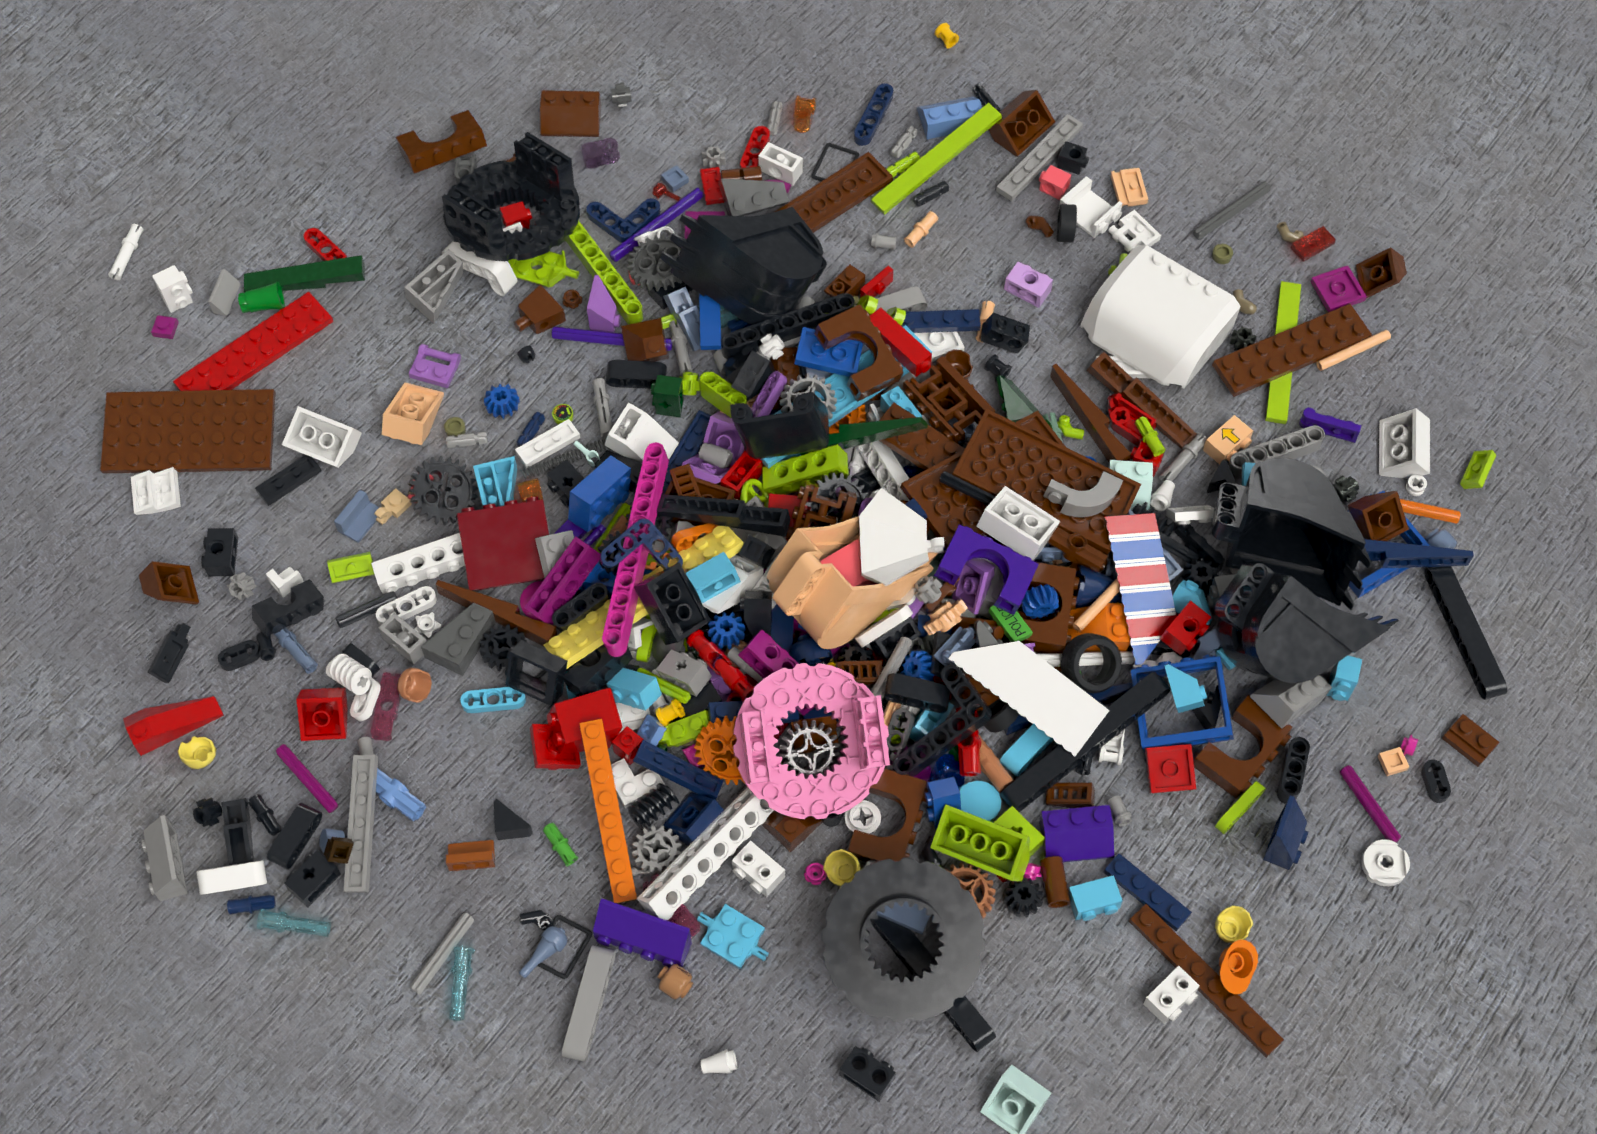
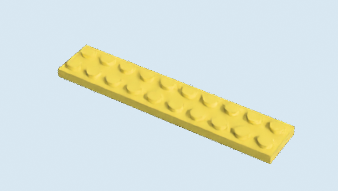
M717 526L713 529L712 533H708L696 540L687 550L679 552L683 559L682 568L686 573L722 552L730 559L741 551L744 543L728 526ZM675 558L673 560L670 559L667 565L671 567L678 561ZM659 566L651 573L644 575L642 581L664 569ZM639 597L633 624L648 614ZM611 599L607 600L596 611L589 612L583 620L577 624L570 625L567 630L552 637L548 643L544 644L549 653L568 661L567 669L604 644L602 635Z

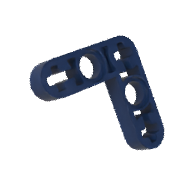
M650 198L639 205L624 220L599 202L588 204L586 211L590 221L617 241L623 243L658 217L661 208L658 200ZM635 218H642L644 220L640 224L633 222ZM609 219L615 221L613 225L605 224V222Z
M648 519L638 520L600 554L601 564L604 567L613 568L642 544L664 570L669 568L667 565L669 560L666 557L662 560L660 556L664 555L667 550L671 552L667 555L671 560L675 558L678 561L677 563H680L681 566L683 565V559ZM640 524L642 526L647 525L649 527L647 529V532L649 534L643 532L641 535L637 537L641 540L640 542H638L636 537L632 533H630V531H633V533L635 534L640 530ZM624 537L630 538L633 541L632 548L624 549L621 546V540ZM659 540L663 542V551H654L652 548L653 541ZM616 545L620 552L613 558L615 562L613 563L611 560L607 562L605 560L607 557L605 553L612 554L616 550L613 546Z

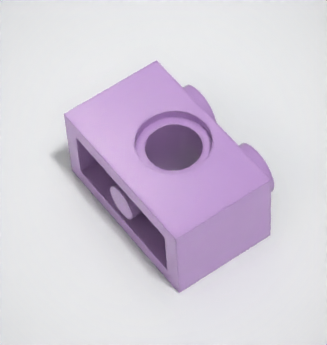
M1017 262L1006 277L1004 290L1039 308L1051 292L1053 279L1049 278L1046 274L1035 271L1028 265Z

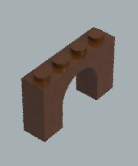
M469 110L450 116L455 132L444 140L424 142L419 139L414 130L396 137L400 152L414 174L487 146L483 130Z
M860 304L817 325L814 334L824 350L847 340L862 342L871 350L874 363L868 368L851 375L847 382V386L857 402L900 381L904 373L901 363L895 360L890 346L885 344L879 329L874 327L869 313Z
M1038 563L1039 565L1027 590H1031L1032 587H1038L1040 584L1053 587L1058 595L1060 613L1052 620L1045 622L1024 620L1033 633L1032 636L1021 641V643H1035L1033 649L1036 652L1048 654L1063 653L1065 646L1071 641V635H1067L1068 628L1072 629L1074 616L1070 615L1071 609L1075 610L1077 596H1073V590H1078L1079 577H1075L1076 568Z
M1250 695L1236 709L1232 720L1256 738L1259 744V754L1249 760H1236L1208 742L1194 761L1195 769L1236 799L1253 785L1250 782L1254 777L1258 779L1266 769L1264 767L1266 762H1273L1279 754L1277 749L1280 745L1285 747L1292 738L1289 734L1293 727L1288 724L1281 728Z
M884 768L877 784L870 786L869 793L897 802L905 812V823L896 834L888 837H878L854 829L848 852H851L858 860L865 862L869 860L877 862L889 858L893 861H899L903 857H910V853H907L909 844L914 845L917 832L914 831L915 824H920L924 811L920 810L922 802H926L925 793L928 792L927 781L908 775H901Z

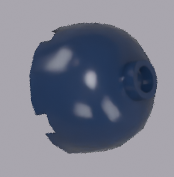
M809 634L798 637L797 642L789 649V655L799 664L807 663L812 667L823 662L827 665L834 659L831 649L821 648Z

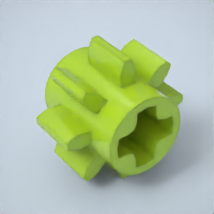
M683 372V376L679 378H682L684 395H696L697 391H700L698 374Z

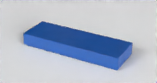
M699 294L701 350H721L720 304L709 296Z

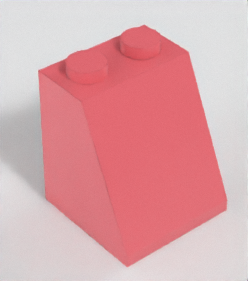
M859 539L820 561L821 564L832 563L852 587L878 584L861 575Z

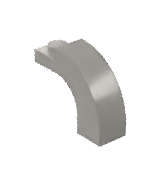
M1103 471L1094 488L1078 491L1051 479L1043 497L1053 503L1062 505L1060 511L1062 514L1073 517H1089L1104 511L1112 503L1123 480Z

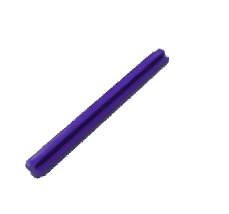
M699 188L692 190L609 253L610 258L614 262L619 261L631 252L634 247L639 246L638 241L634 239L635 237L664 227L702 199L703 192Z
M553 327L552 329L553 339L625 346L622 333ZM665 338L667 349L670 351L673 346L671 338Z

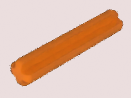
M1400 499L1403 512L1452 523H1458L1461 513L1459 511Z

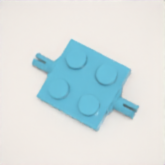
M727 904L723 906L720 913L714 919L703 912L698 916L697 921L708 927L706 935L700 942L701 946L737 968L741 969L746 959L752 956V954L763 961L768 957L769 952L758 947L759 939L765 931V927Z

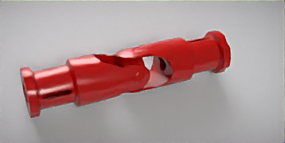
M699 629L688 637L687 644L690 647L693 646L699 652V657L717 675L723 678L725 684L732 691H736L742 697L741 700L743 702L746 698L753 695V688L755 686H752L746 680V675L740 669L731 666V660L714 642H709L704 637L702 630ZM719 656H723L724 658L716 660L714 667L713 663L715 659Z

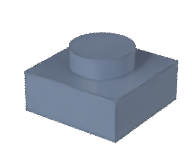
M677 165L661 174V180L673 192L689 182V177Z

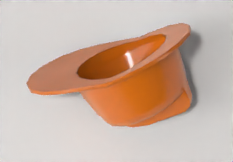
M1237 940L1224 949L1220 955V980L1223 987L1232 994H1241L1246 991L1256 970L1258 953L1251 942Z

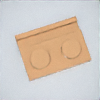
M1139 168L1120 170V172L1116 173L1111 171V180L1118 202L1121 201L1123 203L1122 206L1128 205L1129 207L1148 203V196Z

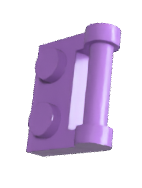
M421 344L408 373L409 377L448 388L459 366L461 355L442 352L429 348L428 345ZM426 356H430L444 361L450 362V364L448 366L430 360H426L425 358Z

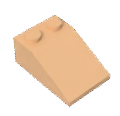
M404 383L383 413L382 435L422 445L429 435L444 397V392Z

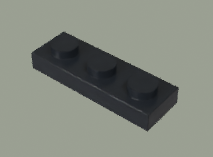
M305 455L255 487L265 503L270 506L320 473L321 468L312 457Z

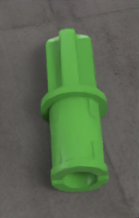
M554 823L546 825L543 832L553 845V851H557L565 866L575 863L578 860V856H576L568 844L569 840L563 837Z

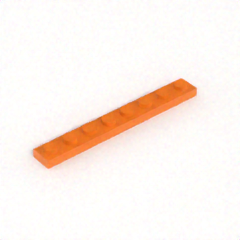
M598 719L580 723V729L613 900L617 904L637 900L603 721Z

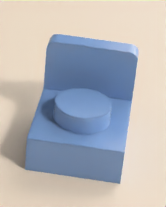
M647 714L637 734L648 743L657 746L666 728L659 722L658 718Z

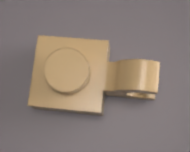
M395 488L381 502L382 507L375 511L376 521L383 525L392 515L398 518L412 505L409 501L410 499Z

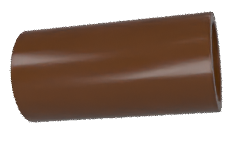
M761 167L721 170V178L762 181Z
M1052 856L1042 859L1040 866L1048 907L1061 908L1069 905L1071 901L1063 858Z

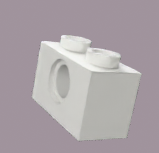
M768 142L759 155V166L761 167V172L790 183L793 186L803 173V158Z

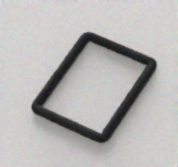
M827 143L811 174V177L821 182L825 180V178L815 175L829 147L855 155L853 161L858 159L859 153L848 148H844L832 143Z
M556 915L553 919V926L556 925L558 920H561L588 934L565 974L543 963L537 965L562 979H566L590 941L592 931L561 915Z

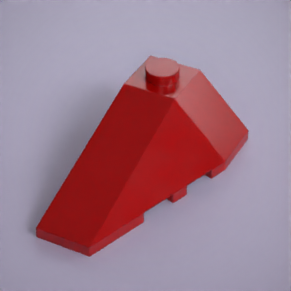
M215 696L144 708L123 718V721L134 747L140 756H143L224 716Z

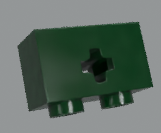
M657 375L656 383L653 382L651 386V395H653L652 406H655L656 414L681 417L684 403L682 378Z

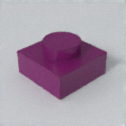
M157 315L151 333L153 337L173 339L179 322L177 318Z

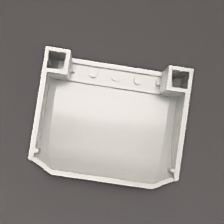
M1136 245L1097 291L1080 326L1081 328L1084 327L1089 334L1088 338L1093 344L1162 385L1169 386L1171 383L1182 385L1184 389L1232 332L1241 306L1230 293L1147 245Z

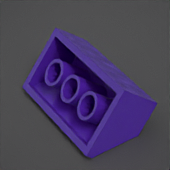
M602 898L600 900L593 928L594 938L597 939L596 941L599 944L617 946L620 951L628 954L635 952L647 961H653L654 959L661 961L668 968L673 964L683 967L692 944L690 928Z

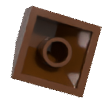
M1391 247L1356 264L1359 284L1367 296L1366 299L1399 283L1407 274L1404 257Z
M661 318L621 326L628 360L655 362L669 359Z
M1397 491L1364 496L1347 505L1364 539L1387 542L1409 530Z
M152 561L139 574L143 594L161 601L196 605L199 603L190 566Z
M773 811L761 825L791 853L823 820L815 819L812 816L798 819Z

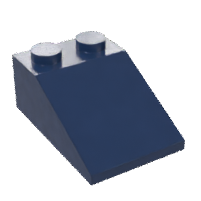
M1291 795L1276 821L1263 858L1264 861L1290 870L1293 863H1298L1302 851L1298 850L1300 843L1304 844L1308 836V831L1305 830L1307 820L1295 797Z

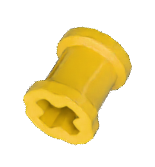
M948 23L939 25L935 30V36L940 38L948 49L952 48L959 41V35L951 31Z
M676 698L671 700V703L667 706L655 709L656 716L663 726H667L670 721L677 717L682 718L685 716L684 708Z

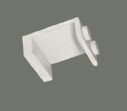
M1086 176L1060 199V204L1077 205L1076 225L1095 238L1098 234H1103L1113 221L1116 222L1121 217L1123 203L1119 201L1112 207L1091 191L1092 180Z

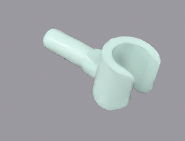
M578 441L574 442V445L586 456L588 464L595 466L591 458L596 457L600 460L597 451H589Z

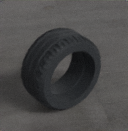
M1085 633L1074 637L1065 646L1061 657V670L1065 677L1085 692L1100 693L1111 688L1116 683V680H1118L1122 670V657L1116 644L1109 638L1093 633ZM1097 645L1103 655V667L1096 678L1086 682L1080 674V658L1087 648Z

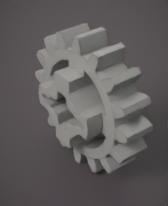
M652 825L650 832L644 828L643 836L636 835L638 842L632 844L633 849H635L632 855L633 858H637L635 860L636 866L642 864V872L650 869V875L653 876L655 871L661 874L681 854L679 850L682 849V844L677 843L679 841L678 835L672 836L673 831L671 828L665 832L663 825H661L659 830H656L655 826ZM666 839L672 847H670V845H667L664 842V840ZM657 848H661L660 850H658L657 853H654V852H653V851H656ZM642 853H644V856H648L650 858V861H647L643 857Z

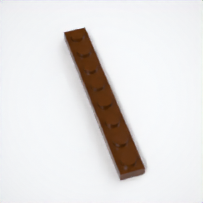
M1147 904L1130 918L1129 922L1175 968L1180 966L1200 985L1198 991L1266 1058L1284 1041L1238 994L1228 992L1223 987L1220 976Z

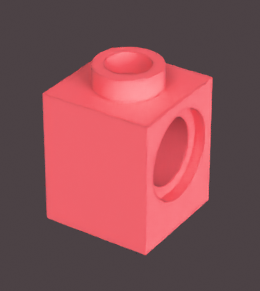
M1050 165L1047 171H1043L1039 177V182H1041L1040 191L1060 200L1070 187L1071 174Z

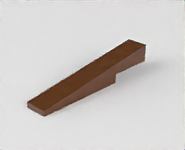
M1105 352L1086 370L1114 394L1120 393L1124 399L1155 418L1156 428L1181 449L1196 437V432L1137 377L1133 379Z
M1054 364L1051 370V379L1107 461H1130L1131 453L1108 430L1110 419L1057 364Z
M440 580L436 582L440 595L466 608L472 603H476L493 611L496 623L504 627L510 624L511 630L517 627L519 633H524L525 638L543 647L552 637L557 636L556 626L521 615L518 605Z

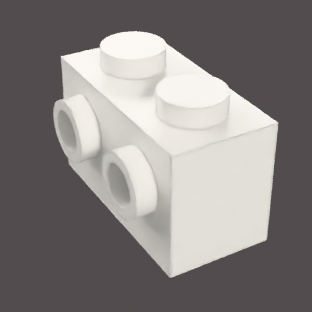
M175 265L152 275L170 313L193 303L190 294L193 292L187 283L188 280L184 272H179Z
M752 841L732 860L733 873L741 880L745 878L751 883L750 887L757 894L762 893L767 897L785 878V869Z
M1178 966L1146 997L1143 1005L1163 1024L1169 1019L1173 1022L1182 1013L1180 1008L1185 1003L1189 1006L1198 997L1196 992L1200 985Z

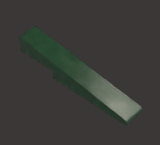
M362 255L246 273L244 274V293L277 281L280 283L282 291L326 288V284L365 281V263Z
M921 417L842 424L839 425V433L829 434V443L825 448L838 444L842 449H847L928 428V423ZM804 452V453H799V454L805 455V454H808V453H810V452Z

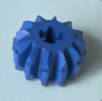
M499 383L497 388L491 386V391H486L484 405L489 414L492 413L495 418L501 415L504 419L507 414L512 417V411H518L520 399L515 388L511 389L509 384L503 387Z
M1040 584L1038 587H1032L1031 590H1027L1021 602L1026 616H1030L1031 619L1036 617L1041 619L1043 616L1048 617V614L1054 613L1055 609L1059 607L1057 592L1049 585L1042 586Z
M723 611L722 617L715 615L714 621L709 622L708 636L711 637V642L719 643L720 649L727 645V648L730 650L732 644L739 646V640H744L745 633L743 632H745L746 628L742 624V618H735L733 612L726 616V613Z
M922 650L911 651L910 655L905 657L906 662L901 664L904 670L900 674L934 682L933 676L935 675L930 673L932 655Z

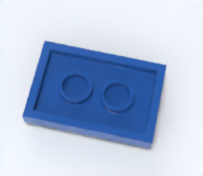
M803 327L794 365L847 377L857 373L863 347L862 342L847 340L824 350L814 334L815 329Z

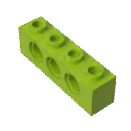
M837 444L777 462L769 469L766 466L762 467L763 490L768 494L786 495L799 491L800 486L805 485V481H810L811 484H814V480L817 479L822 482L821 475H827L829 478L830 472L835 473L836 476L838 472H841L845 476L848 474L847 453Z

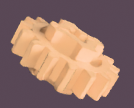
M962 599L954 603L946 601L929 614L931 619L923 625V628L929 636L937 631L945 633L962 620L960 616L968 607Z

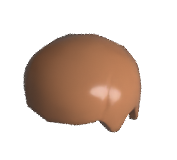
M418 668L406 669L398 679L397 690L404 699L419 703L426 699L431 691V676L428 672Z

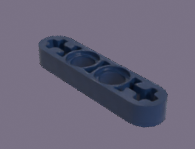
M884 83L876 88L854 131V141L856 144L865 146L871 142L893 99L894 90L891 85ZM874 105H880L883 108L880 110H875L872 107ZM867 119H873L875 123L867 124L865 121ZM864 130H866V135H864L863 137H860V136L863 135Z

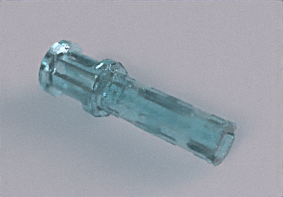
M262 908L258 915L257 929H275L279 933L287 930L328 937L331 930V922L288 916L286 912H267L266 909Z
M466 946L453 948L455 959L451 972L454 977L449 1019L456 1021L465 1019L468 977L472 974L470 966L474 949Z

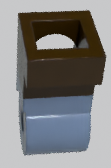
M324 828L320 835L319 844L327 861L348 864L354 842L352 839L345 838L344 831Z

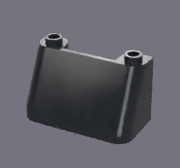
M814 392L798 395L793 401V412L753 417V412L749 405L745 403L730 405L731 418L748 455L754 459L818 451L827 447L829 443L828 408Z

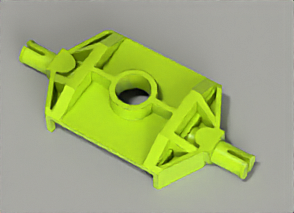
M563 250L562 255L549 251L531 259L520 261L510 259L508 261L516 278L546 287L554 286L561 279H565L566 276L575 279L579 277V271L566 267L565 252ZM535 265L542 266V268L538 270L532 269V267H534Z

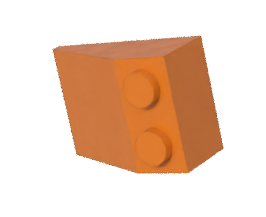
M1108 603L1081 632L1072 627V629L1068 628L1067 635H1071V640L1085 633L1102 635L1112 640L1120 651H1127L1130 644V636L1123 603ZM1090 606L1072 609L1070 615L1074 616L1073 623ZM1093 645L1084 652H1101L1097 645Z

